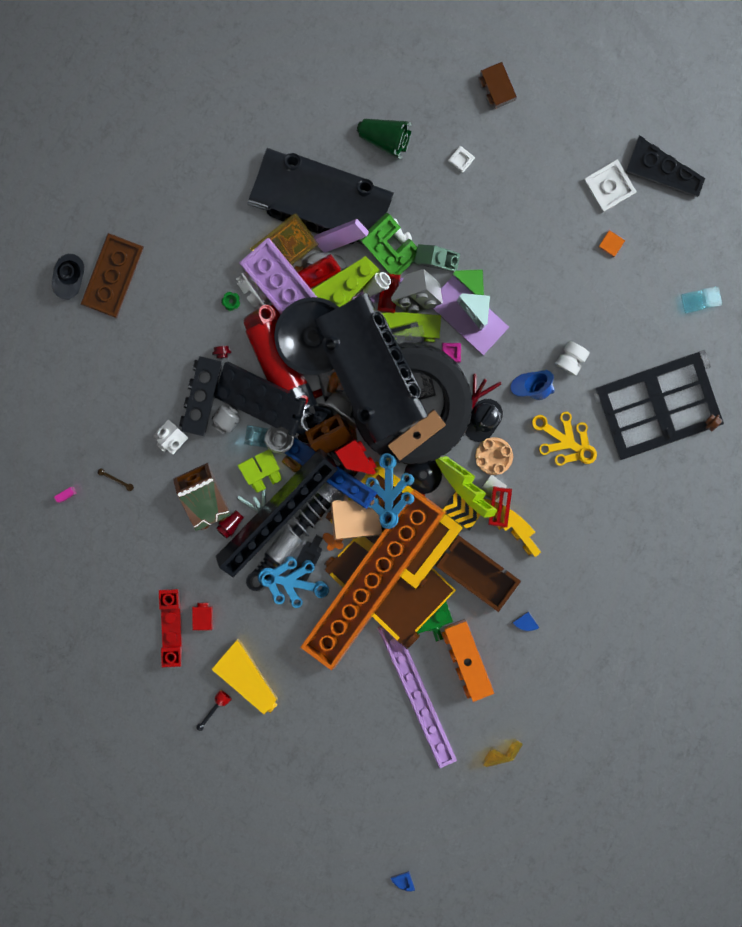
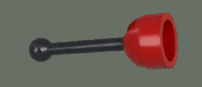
M218 691L215 696L216 704L201 724L196 726L198 731L204 729V725L219 706H226L232 700L226 692Z

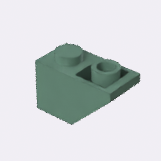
M418 244L415 263L430 268L455 272L458 268L460 253L435 245Z

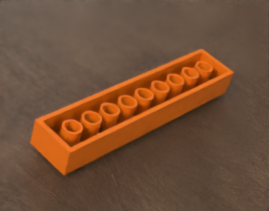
M417 490L411 492L414 496V502L411 505H406L398 514L399 520L397 525L392 529L385 528L300 647L330 670L336 668L447 513Z

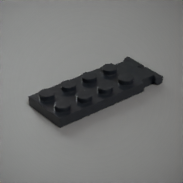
M229 361L224 363L214 398L275 428L283 427L289 430L288 434L291 436L296 435L300 419L295 416H302L306 403L305 398L300 397L298 400L291 396L292 392Z

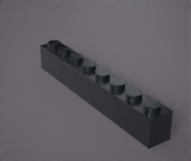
M319 448L216 555L219 568L234 578L338 470L334 459Z

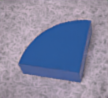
M529 612L512 622L516 627L524 631H533L539 628Z
M409 871L391 877L392 882L398 888L405 891H415Z

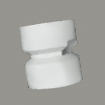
M569 340L563 349L565 353L560 354L555 364L564 371L576 376L581 369L580 363L585 362L590 352Z

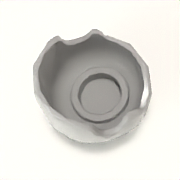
M272 426L265 434V443L269 450L281 454L287 452L292 447L294 436L289 435V430L283 427L275 428Z

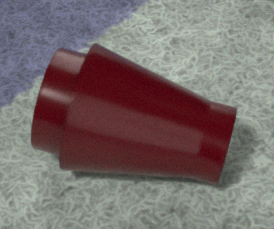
M235 510L224 521L218 523L216 530L226 539L229 536L232 537L244 517Z

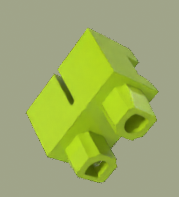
M269 449L255 456L262 472L254 457L237 465L248 485H252L257 493L266 489L262 479L269 476L273 485L282 481L279 472L280 467L272 451Z

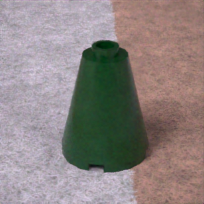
M363 119V121L358 123L357 132L360 138L394 158L401 159L403 157L400 155L401 152H406L410 142L412 131L408 130V127L412 126V124L408 121Z

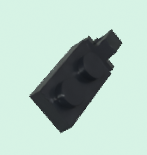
M316 534L312 543L307 541L296 559L297 566L291 569L290 573L302 567V563L306 560H310L314 566L316 565L322 548L319 547L323 539L321 536ZM308 564L305 569H309L311 564ZM306 573L297 580L307 581L311 573Z

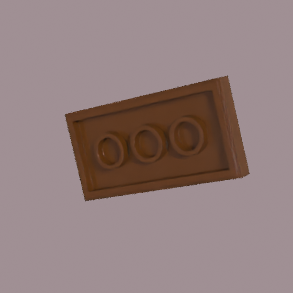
M108 233L81 305L117 318L144 246Z

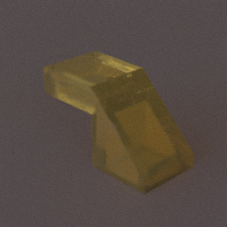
M515 738L506 754L492 746L482 762L483 765L489 767L513 761L523 743Z

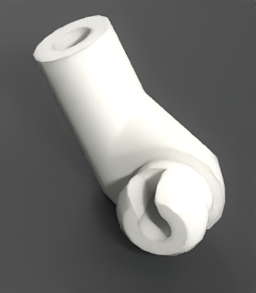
M401 228L393 235L401 244L408 239L412 240L410 233L405 232L403 234Z

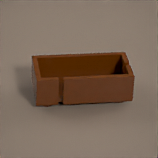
M457 535L448 548L450 553L445 552L435 566L499 612L521 580L507 570L503 573V567Z

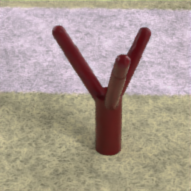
M473 374L472 410L480 397L496 389L502 383L498 382L482 391L487 379H483L477 389V374Z

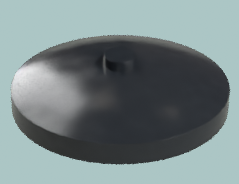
M308 297L295 301L282 312L275 326L274 341L280 358L288 367L305 375H321L334 370L322 347L323 338L314 320L339 308L336 304L323 298Z

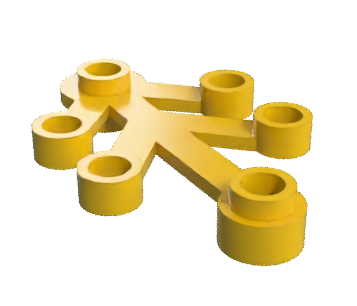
M563 412L560 415L565 435L549 425L546 417L543 415H537L532 419L534 429L544 430L561 441L549 445L541 444L539 446L540 454L547 455L550 452L568 448L577 452L566 456L558 454L555 457L557 465L562 466L567 462L577 460L584 464H591L596 460L597 451L593 446L589 445L587 424L580 422L576 425V431L580 434L581 445H579L574 440L571 425L572 415L569 412ZM564 414L569 415L568 421L563 420L562 416ZM538 419L543 421L540 427L536 425V420ZM581 424L585 426V430L583 432L579 431L578 429L579 425ZM542 446L548 447L547 453L541 451ZM585 451L590 452L591 455L589 458L584 457ZM559 456H562L564 458V462L562 464L558 463L557 458Z

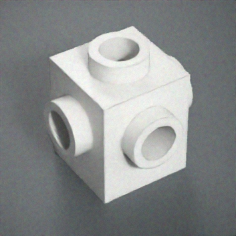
M169 419L153 436L158 441L156 445L163 452L168 450L171 454H174L188 439Z

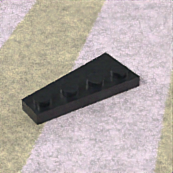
M641 135L638 136L626 172L699 197L705 178L675 160L671 155L660 150L656 145L645 140Z

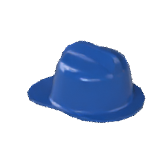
M548 370L521 374L512 381L511 391L516 396H530L535 400H543L555 392L552 383L554 379L553 374Z

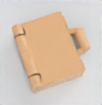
M345 494L343 501L335 500L330 504L334 540L380 536L382 534L380 516L369 507L366 509L354 500L348 501V496Z

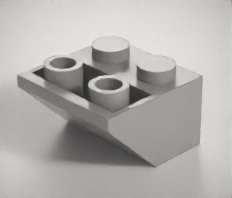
M424 269L407 274L391 297L392 302L406 313H419V311L433 309L437 305L443 304L440 283Z

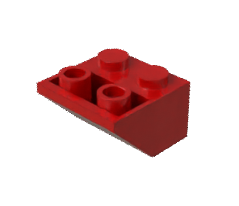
M353 439L334 451L344 468L372 475L376 473L374 469L377 466L371 457L367 458L364 454L367 450L360 440L357 442Z

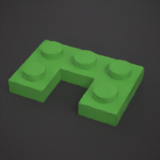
M386 213L368 230L367 237L359 240L389 274L401 275L415 261L418 247L412 240L408 239L396 251L387 240L401 227L389 213Z

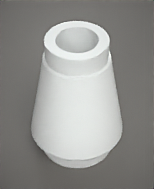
M384 272L376 273L363 288V293H368L369 297L388 289L391 284L389 276Z

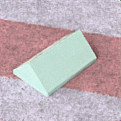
M462 293L457 299V303L478 328L483 330L488 324L490 296Z

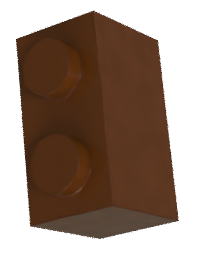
M503 62L481 70L478 79L482 88L485 87L488 92L486 98L489 105H493L494 109L516 101L517 96Z
M339 413L305 432L314 451L316 452L320 448L326 454L353 440L347 424Z

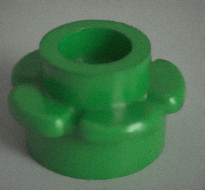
M227 292L224 294L221 303L225 306L226 310L232 311L240 306V297L237 293Z

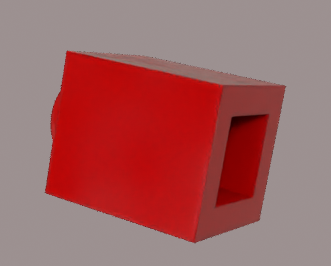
M208 602L197 603V606L192 607L193 630H213V606H208Z

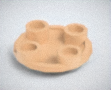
M487 438L476 449V464L486 474H502L512 464V448L508 442L501 438Z

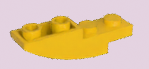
M486 498L483 499L491 505V500ZM495 502V508L497 509V512L495 516H493L495 518V520L493 521L495 522L497 521V513L499 503ZM504 505L502 506L501 514L502 523H504L506 506ZM510 509L508 527H496L499 530L503 528L504 531L511 527L513 529L511 533L517 541L521 539L525 544L522 547L529 556L532 554L536 557L541 551L530 538L536 532L522 517Z

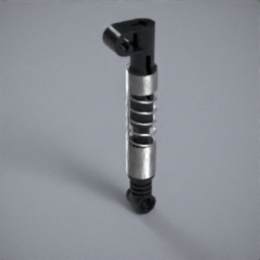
M336 450L331 451L330 455L340 463L339 467L355 477L358 471L344 468L337 455H335L334 451ZM325 482L317 493L313 495L311 501L306 502L307 506L304 509H300L301 513L298 517H293L297 524L295 526L288 524L289 530L284 528L282 533L274 540L275 542L264 553V562H260L261 566L258 564V569L255 568L247 576L246 585L250 590L262 591L266 588L261 584L259 587H254L252 584L253 578L258 576L262 569H274L283 564L286 557L294 556L303 544L300 537L303 534L307 537L310 536L306 531L309 526L316 529L315 525L318 521H322L321 517L325 513H328L330 504L335 500H340L343 493ZM270 574L266 575L264 579L269 578Z

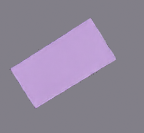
M270 238L263 241L239 262L280 314L297 300L317 297Z
M453 275L441 288L443 304L437 305L433 310L441 315L477 351L484 355L506 332L509 326L489 309L488 324L483 330H480L457 303V299L462 293H473Z

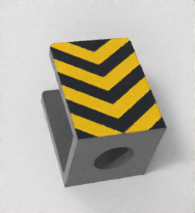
M456 491L443 507V510L447 512L446 515L469 531L480 517V514L471 508Z

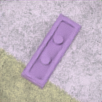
M358 219L315 235L313 241L326 253L367 237L369 231Z

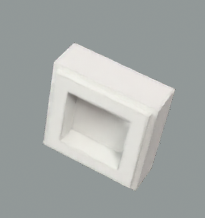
M459 146L448 162L464 173L475 157L462 146Z

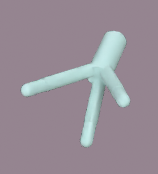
M266 489L262 491V506L256 497H253V500L257 507L240 496H237V499L258 513L266 504Z

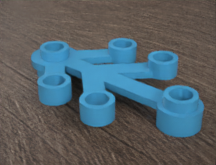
M389 453L383 454L379 459L380 466L385 469V490L379 485L377 479L370 477L366 480V485L376 491L377 495L385 501V509L379 505V500L375 497L373 499L374 504H370L368 507L380 516V524L386 529L394 528L399 520L398 514L406 505H411L414 502V496L409 492H404L401 495V500L393 508V501L406 486L413 484L414 477L409 473H404L401 476V480L393 488V468L396 466L397 461Z
M292 556L286 557L284 563L274 569L264 568L258 574L259 583L264 587H269L272 599L278 605L285 601V596L278 590L275 583L284 586L290 597V603L294 608L301 607L303 601L296 594L293 587L313 591L318 598H324L329 593V587L323 581L311 583L297 580L306 573L314 571L315 566L310 560L304 561L302 567L285 577L279 575L297 566V561ZM293 561V564L288 565V562ZM308 564H311L309 569H305ZM270 574L269 578L264 579L266 575ZM281 596V599L276 600V597ZM296 599H299L297 604H293Z

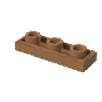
M433 409L428 413L427 418L413 424L391 441L388 447L401 460L446 426V424ZM415 432H420L418 437L413 436Z

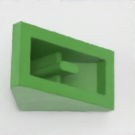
M459 270L453 273L473 294L484 295L483 270Z

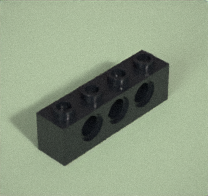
M199 356L198 360L194 361L193 371H195L194 379L190 378L188 389L191 392L190 396L185 398L183 408H186L185 416H181L179 427H182L181 431L205 437L223 365L222 361ZM203 372H207L210 375V379L206 383L200 381V375ZM198 391L205 393V399L201 402L195 399V394ZM195 409H198L201 413L198 420L191 418V412Z

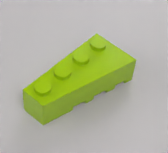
M365 256L318 285L312 291L318 298L329 300L338 307H341L353 300L373 276L380 272V269Z

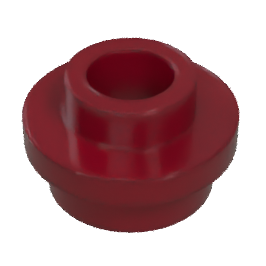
M229 346L214 347V352H212V355H216V359L228 358V354H231Z

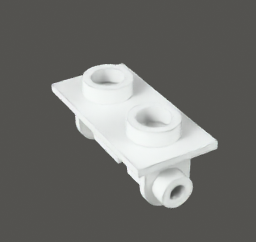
M247 272L242 273L241 276L236 278L238 281L237 285L244 294L249 291L252 293L246 298L253 308L258 309L263 305L271 303Z

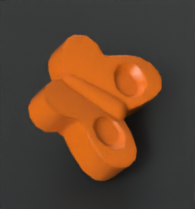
M329 533L323 534V539L328 544L327 549L329 551H332L334 548L342 549L344 547L343 539L334 540V535Z

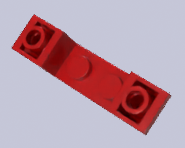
M178 589L159 590V609H161L162 625L161 664L162 667H181L182 628Z

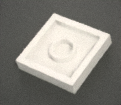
M618 159L584 179L602 212L637 193Z

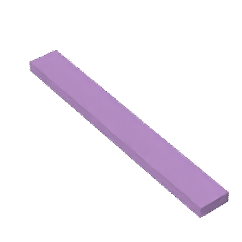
M383 626L378 627L439 768L456 762L457 759L409 651Z

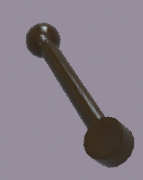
M102 468L98 469L97 473L99 476H105L126 487L128 491L134 489L133 484H127L106 473Z

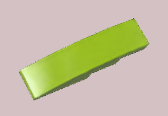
M448 456L435 460L445 478L471 508L484 518L495 516L497 509L483 500L486 492L472 483L475 478L473 474Z

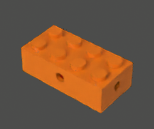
M462 619L444 626L445 631L442 632V636L446 645L450 644L452 648L448 651L453 663L457 662L459 666L455 669L460 681L464 680L466 684L462 687L467 699L471 698L475 702L495 694L467 621ZM465 659H470L468 663H464Z

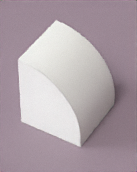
M490 475L480 489L486 492V496L491 499L493 486L504 488L507 486L493 475ZM499 491L496 492V500L500 496Z

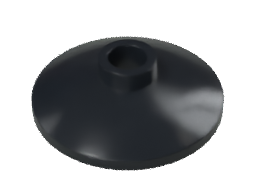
M435 460L422 464H407L404 473H409L414 477V482L410 487L421 494L433 492L438 488L442 480V471ZM422 471H425L427 473V477L425 479H422L420 477V473Z

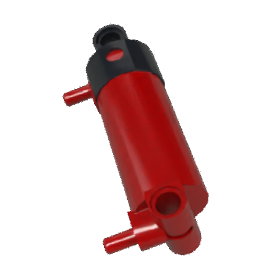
M263 305L245 316V332L266 380L292 392L291 396L298 400L300 397L306 399L302 416H295L300 419L296 433L306 435L305 432L316 426L313 420L314 414L310 413L309 408L318 404L316 398L323 396L321 388L312 392L304 374L294 371L280 358L274 341L275 326L280 313L274 305Z

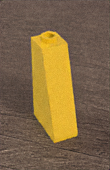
M237 639L212 670L261 713L265 714L267 711L271 713L277 706L275 703L277 697L242 642Z

